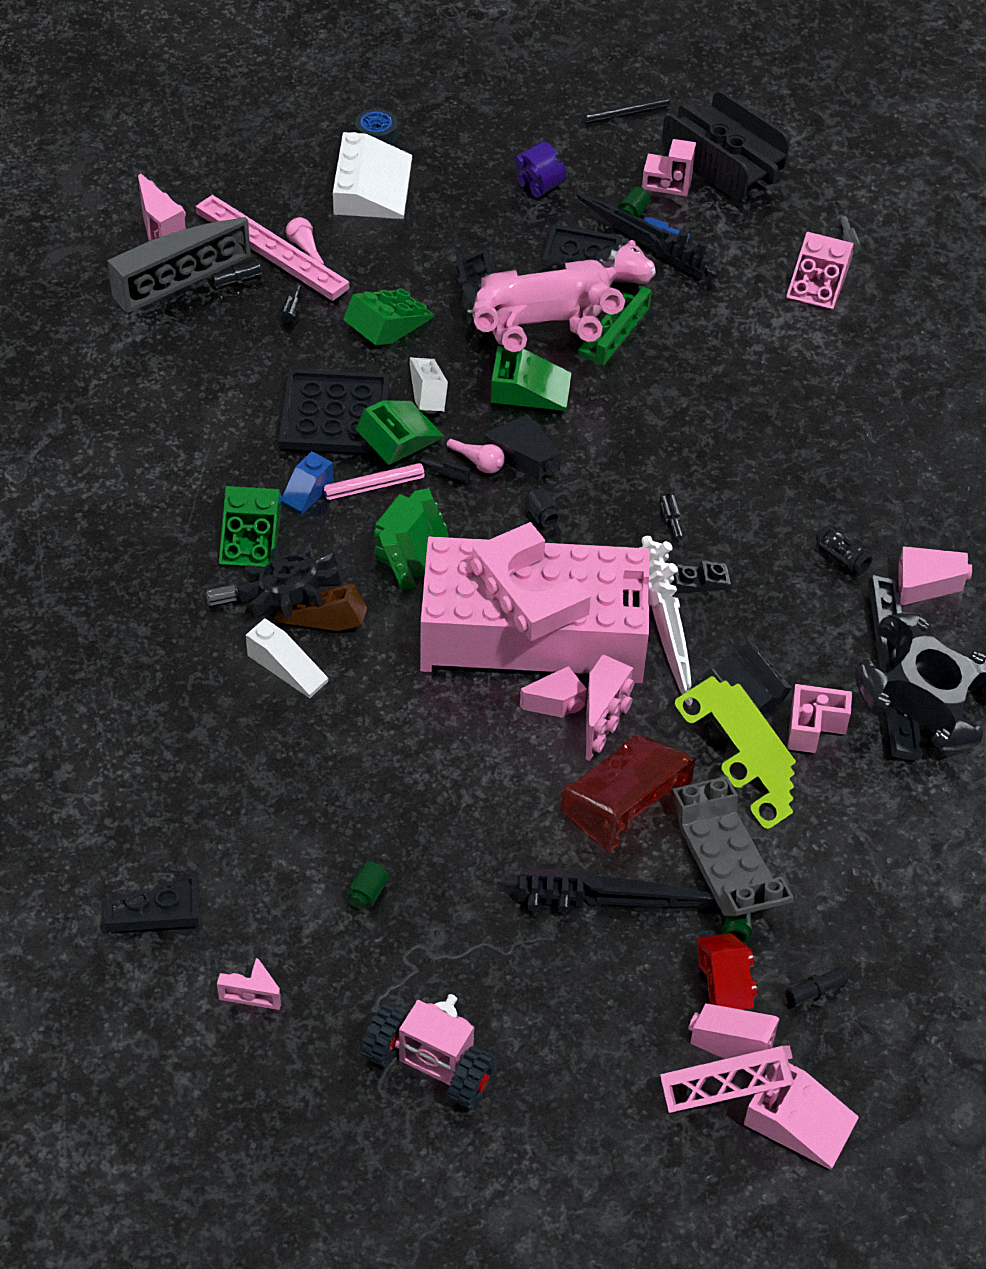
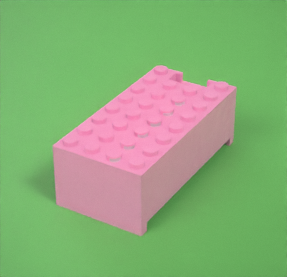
M428 537L421 612L420 671L432 672V665L557 672L569 666L574 673L590 674L604 654L633 667L632 680L635 683H643L649 636L648 548L545 543L544 559L516 571L511 575V580L523 589L544 591L576 578L591 596L590 610L588 616L530 641L524 632L521 633L518 630L512 616L503 611L500 601L495 594H491L488 591L485 581L481 576H477L472 570L470 561L472 560L473 547L488 540ZM623 593L628 594V606L623 605ZM633 601H638V607H632Z

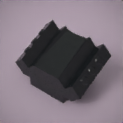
M747 640L740 651L734 650L718 666L710 668L703 679L697 678L689 690L711 676L715 677L719 683L727 681L732 687L740 684L767 720L774 714L775 707L784 701L792 688L753 641ZM712 712L708 713L706 716L714 722L727 739L731 740Z

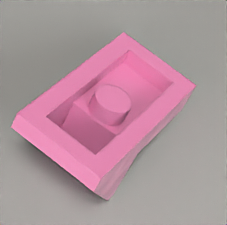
M258 958L255 960L251 978H246L236 973L230 975L220 973L217 982L219 1000L280 1010V988Z

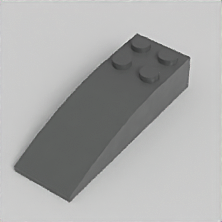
M243 217L218 221L174 232L107 260L112 297L129 313L210 276L212 273H216L251 257L248 219Z

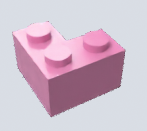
M673 139L668 157L648 154L643 172L642 188L650 191L687 196L692 179L696 142Z
M795 684L790 711L787 749L816 753L820 731L846 735L851 715L852 692Z

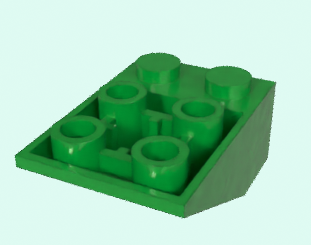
M381 290L380 292L353 294L343 320L373 344L383 345L392 344L431 320L434 314L426 309L427 306L410 297V293L406 290Z
M498 346L492 376L491 403L566 411L571 372L525 349L511 352L505 349L504 346Z
M383 400L364 410L356 427L358 433L388 465L444 437L412 401Z
M226 486L219 565H252L264 568L273 561L271 549L276 548L282 496L279 489Z

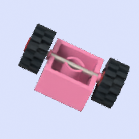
M417 1000L409 1014L389 1004H383L378 1009L376 1016H373L371 1020V1025L367 1027V1034L363 1037L364 1042L361 1044L360 1049L362 1050L360 1054L386 1067L387 1064L392 1062V1058H395L399 1049V1061L450 1085L448 1088V1099L473 1110L479 1101L482 1100L483 1093L487 1091V1086L493 1078L492 1074L495 1072L497 1064L496 1056L473 1046L474 1026L470 1025L462 1017H453L443 1012L437 1005L432 1003L426 1004L420 1000Z

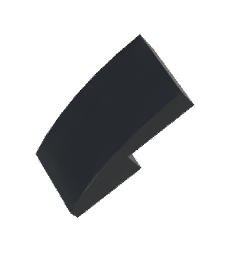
M703 560L698 567L675 564L678 571L673 575L672 585L676 586L679 592L715 591L729 588L731 585L727 564Z

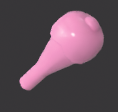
M302 217L291 220L286 226V235L292 244L298 245L308 256L324 265L316 250L311 223Z
M454 439L447 441L448 449L463 454L476 464L481 472L493 474L498 472L503 466L504 453L496 445H470Z

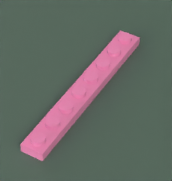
M214 195L196 205V213L211 223L246 217L249 224L251 249L330 300H335L349 290V281Z

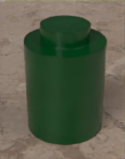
M634 187L619 204L618 208L639 218L650 204L651 197L645 189Z
M364 862L346 891L351 905L358 909L371 908L390 878L387 870L375 862Z

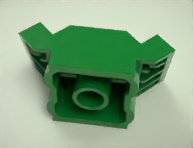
M429 488L414 491L409 498L399 494L376 523L374 537L376 538L374 551L376 560L387 564L393 569L402 590L417 588L414 578L425 576L428 537L449 538L447 526L442 520L443 516L438 511V504L434 501Z

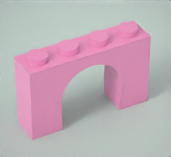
M531 522L474 546L470 563L473 572L477 576L480 575L485 581L488 591L491 594H495L503 611L509 613L515 620L518 630L521 633L524 632L530 641H533L588 616L591 596L576 578L544 591L526 590L511 580V575L516 571L544 559L545 539Z

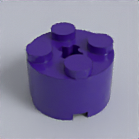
M545 141L534 145L514 158L519 172L516 176L519 184L522 187L527 185L536 198L541 197L566 180L565 166L563 162L558 163L555 157L559 154Z

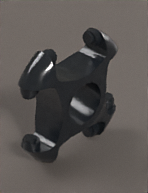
M897 613L884 617L878 626V633L895 647L896 658L893 670L883 673L876 668L872 661L863 660L858 664L854 676L859 692L869 709L873 708L878 712H885L890 705L908 715L934 733L930 741L939 748V751L956 752L979 745L983 737V730L980 726L969 725L964 721L963 708L968 692H973L986 698V655L974 650L968 658L949 649L925 632L929 623L926 622L927 619L923 618L920 613ZM923 678H926L927 680H929V681H930L932 684H934L936 687L931 686V685H930L929 683H927Z

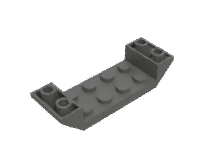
M727 776L672 789L681 833L724 916H738L794 902V897L784 878H773L741 821L737 813L738 795Z

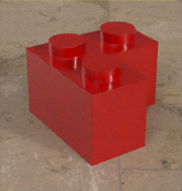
M732 933L696 938L699 968L707 975L710 1004L739 1010L754 1008L753 998L757 997V988L750 974V967L754 966L751 949H748Z

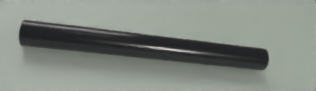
M668 97L586 113L583 115L584 122L587 123L669 106L670 101Z

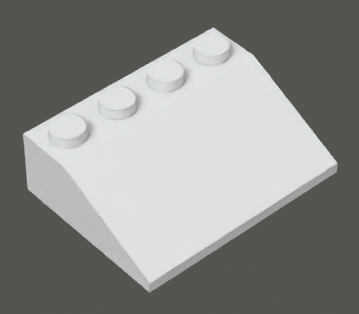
M343 132L333 189L334 214L404 219L412 155L368 134Z

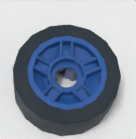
M365 110L355 119V133L368 134L389 145H393L398 136V121L396 116L387 110Z

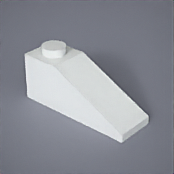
M410 358L411 378L417 407L422 412L428 414L444 411L448 382L436 361L426 358Z
M263 619L246 634L248 656L308 698H311L328 682V677L289 635L267 619Z

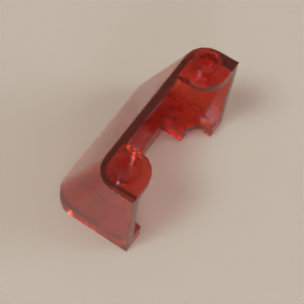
M631 736L620 749L575 783L571 782L564 787L561 792L560 809L605 850L610 852L620 844V841L616 838L619 832L623 829L628 831L631 828L632 819L667 792L673 796L672 789L692 784L695 760L683 751L646 736Z

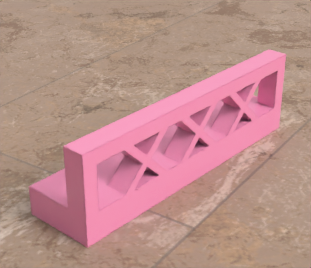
M790 1046L775 1047L660 1074L669 1113L794 1085L788 1059H793ZM780 1062L784 1080L771 1082L762 1076L768 1064ZM760 1066L757 1072L752 1069L754 1067ZM746 1070L754 1076L748 1088L741 1089L731 1083L737 1071ZM730 1073L727 1079L721 1076ZM715 1077L724 1083L717 1095L710 1096L701 1090L707 1078ZM759 1079L766 1083L763 1085L755 1086ZM698 1081L696 1086L690 1082ZM684 1084L693 1090L687 1102L676 1104L672 1086ZM728 1086L735 1090L732 1092L725 1093ZM697 1094L704 1097L702 1099L694 1100Z

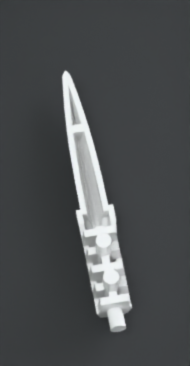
M645 536L641 539L643 546L640 548L649 549L648 604L652 606L668 662L683 695L689 691L692 685L686 642L678 610L680 604L678 598L672 596L677 589L676 586L670 585L674 580L673 575L678 571V568L673 563H664L669 558L668 553L672 550V545L669 542L665 541L661 544L652 541L651 536ZM687 698L685 700V703L688 706H690L693 702L692 698Z

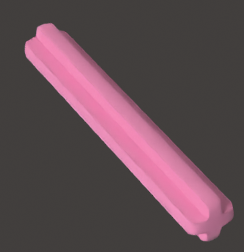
M418 463L327 484L323 488L324 495L327 500H332L422 479L424 477V468L422 464Z

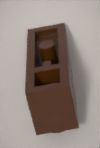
M352 583L320 591L324 603L320 607L309 600H305L293 605L291 618L285 619L281 606H279L275 616L278 623L340 631L361 626L367 606Z

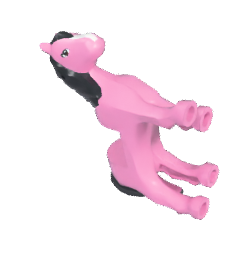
M633 240L629 241L626 245L622 243L606 245L585 261L565 263L564 270L517 276V271L513 270L485 276L482 278L481 284L473 282L464 283L462 285L463 311L467 315V323L473 331L477 329L483 332L492 331L497 343L504 345L505 349L511 352L521 351L526 346L527 337L521 326L539 323L570 321V330L573 333L579 335L581 339L587 342L595 341L601 336L603 329L596 316L602 310L608 314H617L624 308L625 299L619 290L610 288L612 282L646 284L655 276V265L636 246Z

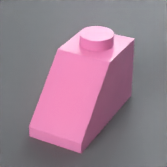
M567 666L521 688L520 707L523 710L562 718L570 713H576L585 707L587 689L570 667Z

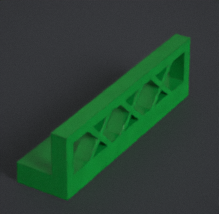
M642 287L636 296L624 292L625 303L627 302L629 305L617 314L607 313L600 322L603 327L602 333H605L602 338L600 336L595 341H585L578 349V355L604 366L649 310L652 290ZM590 347H596V353L588 349Z

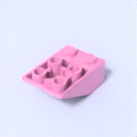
M139 174L142 213L149 241L185 230L186 213L183 207L171 200L168 194L158 189L151 180L149 181L142 174Z
M807 232L786 298L833 310L852 259L853 243Z
M604 654L589 675L586 706V760L588 761L591 760L595 752H601L606 742V736L609 732L613 733L616 730L622 712L625 714L628 712L633 700L630 697L635 681L632 680L633 667Z
M780 1062L772 1063L765 1078L771 1082L784 1080ZM789 1063L794 1085L755 1093L748 1106L744 1125L832 1170L859 1117L807 1072Z

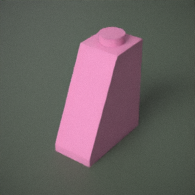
M903 547L899 561V595L901 605L963 591L966 580H971L972 565L968 564V553Z
M705 1004L701 1014L695 1013L690 1022L688 1030L693 1031L690 1044L724 1059L771 1049L779 1018L767 1014ZM760 1066L754 1067L752 1069L757 1072Z

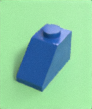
M314 452L306 456L295 467L282 496V505L300 515L308 510L324 494V486L334 483L333 462Z

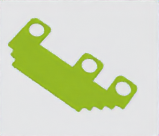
M711 676L675 700V706L689 723H694L712 712L740 752L725 761L721 766L723 773L729 778L734 787L741 788L758 776L768 789L769 793L751 805L752 813L764 828L769 829L793 813L792 808L789 806V803L793 801L789 790L794 788L790 777L795 774L791 766L796 763V760L740 684L732 687L727 681L719 683L715 677ZM687 698H694L700 703L701 709L698 714L689 715L684 711L683 702ZM740 762L745 765L747 776L742 780L733 778L729 770L731 764ZM770 803L776 808L777 814L773 820L768 821L760 816L759 807L761 804Z

